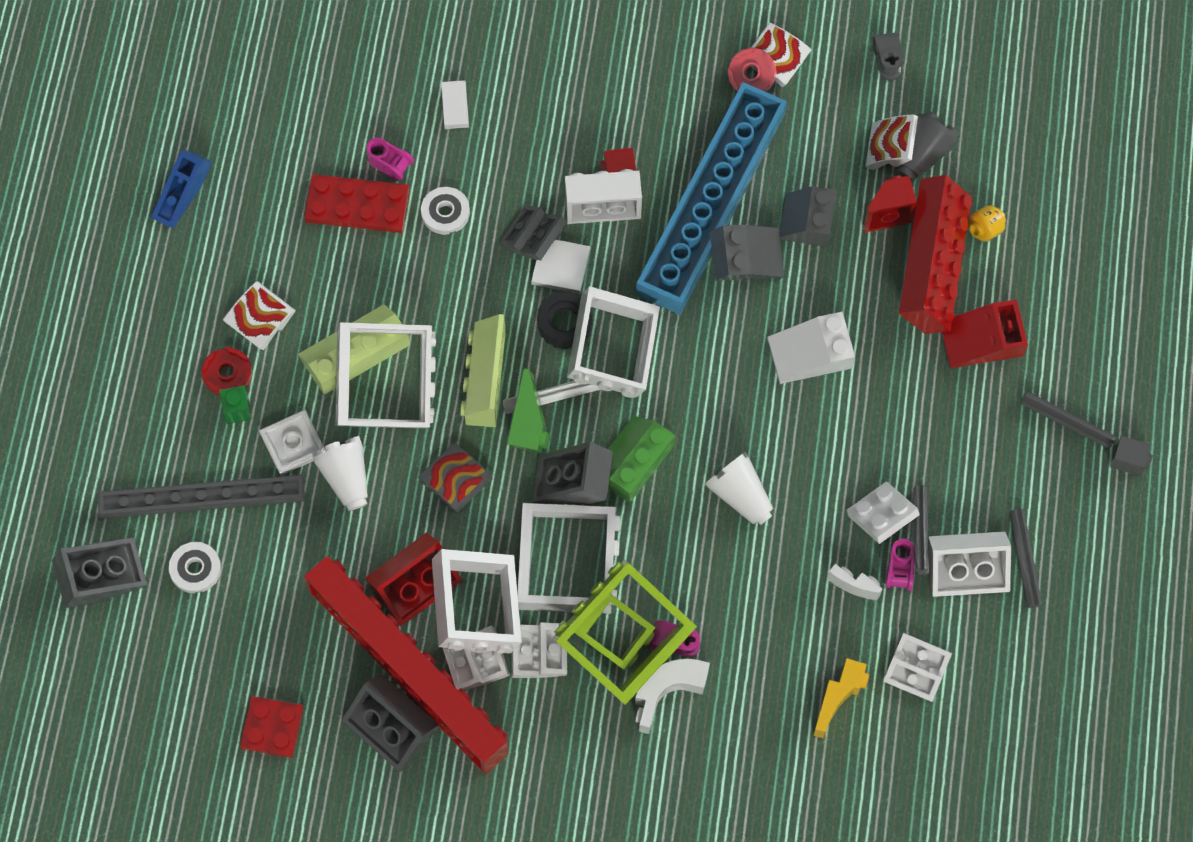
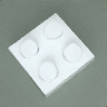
M887 481L847 509L848 516L879 544L920 515L918 508Z

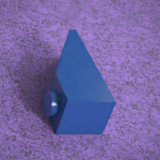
M180 151L151 218L170 228H174L202 186L212 161L193 151Z

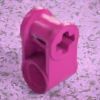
M374 138L367 144V160L369 164L396 181H401L403 179L402 174L406 168L414 163V158L408 152L395 147L384 139ZM374 151L383 152V154L381 155H374L372 153Z
M899 539L893 544L889 554L885 588L889 589L893 586L907 588V591H912L914 581V545L907 539ZM905 549L909 556L901 558L896 554V550Z
M656 620L654 622V627L656 628L653 630L655 635L648 647L655 650L677 625L668 621ZM694 629L672 654L685 657L695 656L700 650L699 633ZM688 639H692V642H690L689 646L684 645V642H687Z

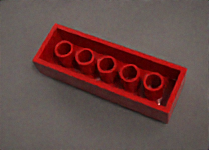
M947 175L922 178L920 180L899 307V314L924 334L951 331L955 300L958 295L957 287L959 275L961 274L962 255L965 250L964 243L968 229L969 211L972 206V197Z

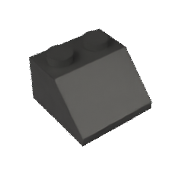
M812 186L786 193L780 240L828 247L837 190Z

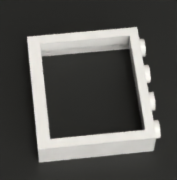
M339 323L337 325L335 426L430 428L434 415V408H430V398H434L435 383L431 382V372H435V357H431V347L436 345L435 332H432V326ZM350 332L421 335L419 420L348 418Z
M523 503L518 578L519 610L572 612L579 602H586L589 599L584 597L529 595L533 517L607 520L606 580L610 576L608 571L611 567L615 566L613 565L614 556H619V540H614L615 531H620L621 516H615L616 507ZM613 590L610 594L617 598V590ZM609 602L602 613L611 614V605L614 604Z

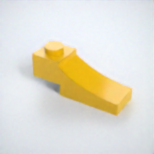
M846 659L840 682L829 680L813 736L824 739L828 725L838 708L852 694L858 696L860 688H866L870 675L865 673L867 664Z

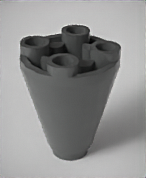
M927 111L926 114L917 115L918 121L912 160L899 165L897 172L903 177L910 176L911 181L919 178L951 151L959 141L957 137L960 133L950 125L945 127L938 122L940 120L939 117L930 111Z

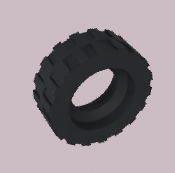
M558 291V293H553L542 301V305L538 309L537 325L541 337L545 339L547 344H551L555 348H572L576 326L569 331H561L554 326L552 319L554 314L561 309L571 310L578 317L581 295L574 294L571 291ZM591 308L585 339L589 337L590 330H592Z

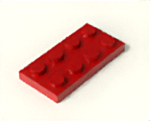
M312 174L304 218L305 223L403 233L410 187L408 184Z

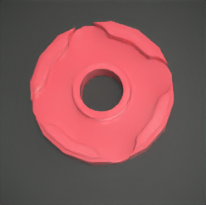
M752 47L742 49L735 54L728 68L729 82L736 91L739 90L742 82L767 92L775 82L777 73L772 57L765 51ZM755 65L758 69V74L755 78L749 79L746 75L747 68Z

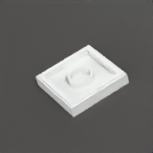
M555 240L542 260H536L531 284L580 294L591 246Z
M302 410L259 430L280 476L313 462L312 453L325 449L306 410Z

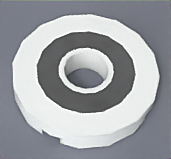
M436 188L430 191L423 199L421 205L422 219L426 227L434 233L446 235L450 234V232H457L468 222L470 216L469 201L462 192L455 188ZM447 206L452 209V212L449 215H441L439 213L440 208Z
M190 542L181 545L173 553L169 561V573L173 583L180 590L187 593L204 592L216 584L221 574V562L217 552L211 546L202 542ZM191 563H201L202 569L198 573H190L188 567Z

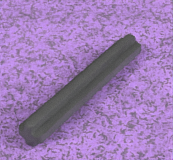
M1026 392L1021 400L1022 405L1106 448H1110L1115 441V435L1030 392Z
M916 485L913 488V505L918 508L920 515L914 519L915 573L917 575H927L929 573L928 491L925 485Z
M1014 509L1010 512L1026 603L1028 608H1036L1041 605L1042 601L1025 511L1023 509Z

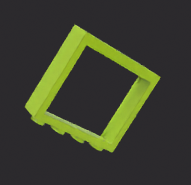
M623 560L622 563L618 562L614 567L610 568L608 571L610 576L603 583L599 581L591 589L590 593L592 595L586 602L581 601L572 610L574 615L567 622L563 620L559 624V627L554 631L553 639L626 705L697 626L633 566ZM629 574L667 609L679 623L623 685L618 688L567 640Z

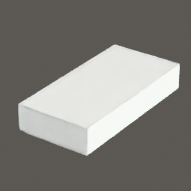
M466 81L441 82L445 129L469 128Z

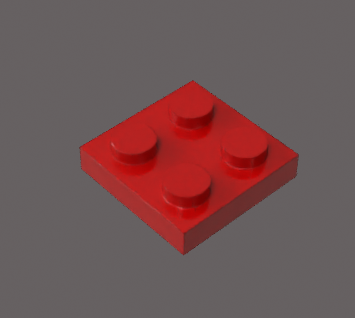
M252 696L240 748L242 750L293 759L304 706Z

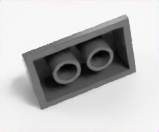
M382 673L363 685L342 719L349 728L398 772L402 771L424 748L439 726L435 720Z

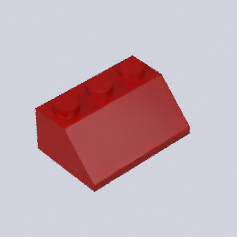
M427 532L365 577L378 600L390 615L396 619L399 626H403L435 602L432 559L443 547L439 541ZM450 570L451 586L453 588L463 580L457 571Z

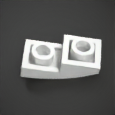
M836 564L829 570L827 580L839 588L866 599L877 600L880 597L882 588L874 577L870 575L867 577L861 573L855 580L853 574L847 568H840Z

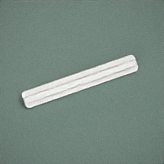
M572 381L538 390L537 392L541 405L600 389L596 385H583ZM518 396L503 400V407L507 414L515 411Z

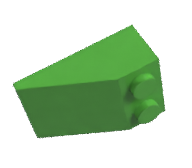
M524 368L507 444L512 448L542 454V449H547L550 434L546 432L547 427L534 376L529 369Z

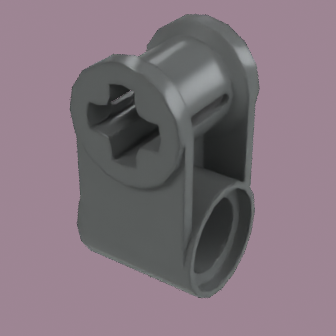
M898 32L873 35L874 53L877 57L881 77L888 81L896 80L901 74V64L903 61Z

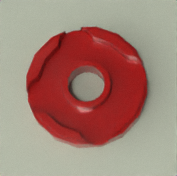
M231 347L211 352L205 358L201 368L202 379L207 389L220 396L219 390L243 385L247 388L252 378V366L248 357L240 350ZM225 367L234 369L233 374L229 377L221 376L220 372Z

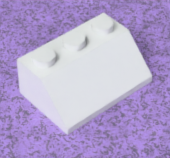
M1006 532L929 536V573L932 596L1010 592L1011 544Z

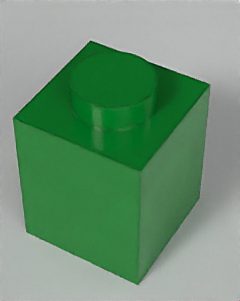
M245 385L219 390L223 414L227 424L252 420Z

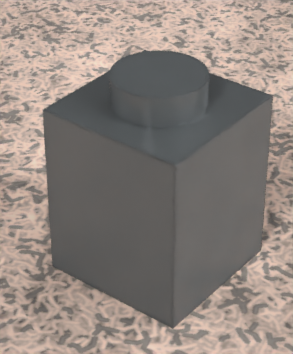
M1121 436L1116 445L1110 467L1140 476L1144 469L1148 470L1153 457V455L1149 454L1151 445Z

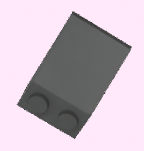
M723 225L710 231L716 281L785 277L779 228L754 225Z
M586 442L540 454L538 456L532 503L591 504L607 500L613 451L593 442Z
M134 537L63 548L52 559L65 608L92 604L147 586Z

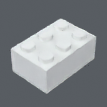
M624 169L614 173L599 171L595 174L573 173L570 176H565L567 224L641 219L642 192L640 172Z

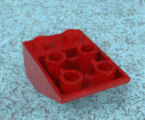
M1017 299L991 303L954 316L951 331L942 332L950 369L1024 357L1028 347Z

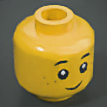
M992 205L984 206L970 216V233L980 241H990L1004 231L1005 215L999 208Z

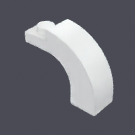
M678 659L661 665L636 695L635 704L644 706V708L639 707L635 721L640 723L639 732L650 733L656 706L666 694L676 690H686L703 695L710 663L695 659Z

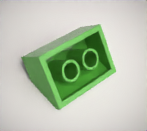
M633 416L608 448V450L613 451L608 489L628 503H631L675 446V434L654 420Z

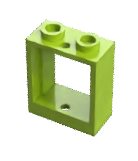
M609 594L574 633L624 670L627 666L631 667L639 657L637 652L642 645L647 646L655 635L653 630L656 627L612 594ZM609 602L613 603L644 627L621 658L587 634Z

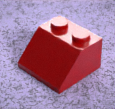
M893 176L883 183L867 208L863 225L864 233L912 223L917 200L910 176Z

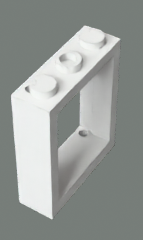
M589 286L581 295L567 378L574 379L578 384L596 385L603 391L614 390L621 392L623 396L629 398L638 397L642 394L647 386L660 306ZM591 307L643 321L633 381L580 366Z
M441 549L432 559L438 647L453 649V651L473 649V652L476 653L497 651L498 654L512 653L522 643L514 555ZM450 570L500 574L505 634L455 631Z

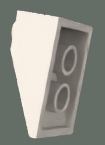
M843 312L819 316L767 337L779 384L853 368L855 354Z

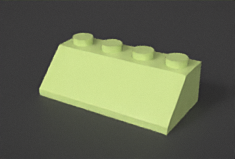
M382 305L352 322L402 325L396 314L386 305ZM337 332L298 354L324 395L336 389ZM350 332L349 380L410 345L409 334Z
M503 314L477 321L474 325V331H469L468 346H472V353L467 354L466 369H470L469 377H464L463 392L467 393V400L461 403V416H465L466 425L496 427L506 336Z

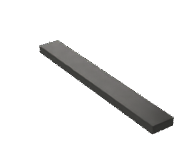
M302 474L98 492V514L100 519L305 502L304 476Z

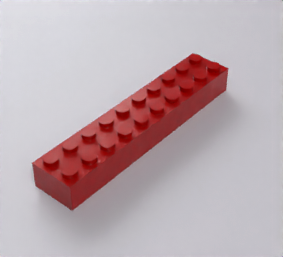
M326 556L304 576L310 594L410 698L439 724L438 727L487 775L509 754V743L506 740L508 738L507 734L498 725L494 728L489 723L487 713L481 707L476 709L469 702L471 697L462 688L457 690L453 686L451 676L444 669L439 671L434 666L435 660L428 652L424 651L421 653L418 650L416 640L408 632L403 634L399 630V623L390 614L386 616L380 610L382 606L372 595L368 598L362 591L364 587L354 577L350 579L345 574V567L337 559L332 561Z

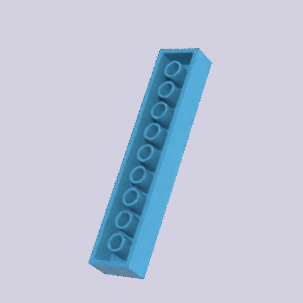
M742 82L637 281V296L679 315L682 314L713 255L710 231L729 224L785 116L786 100Z

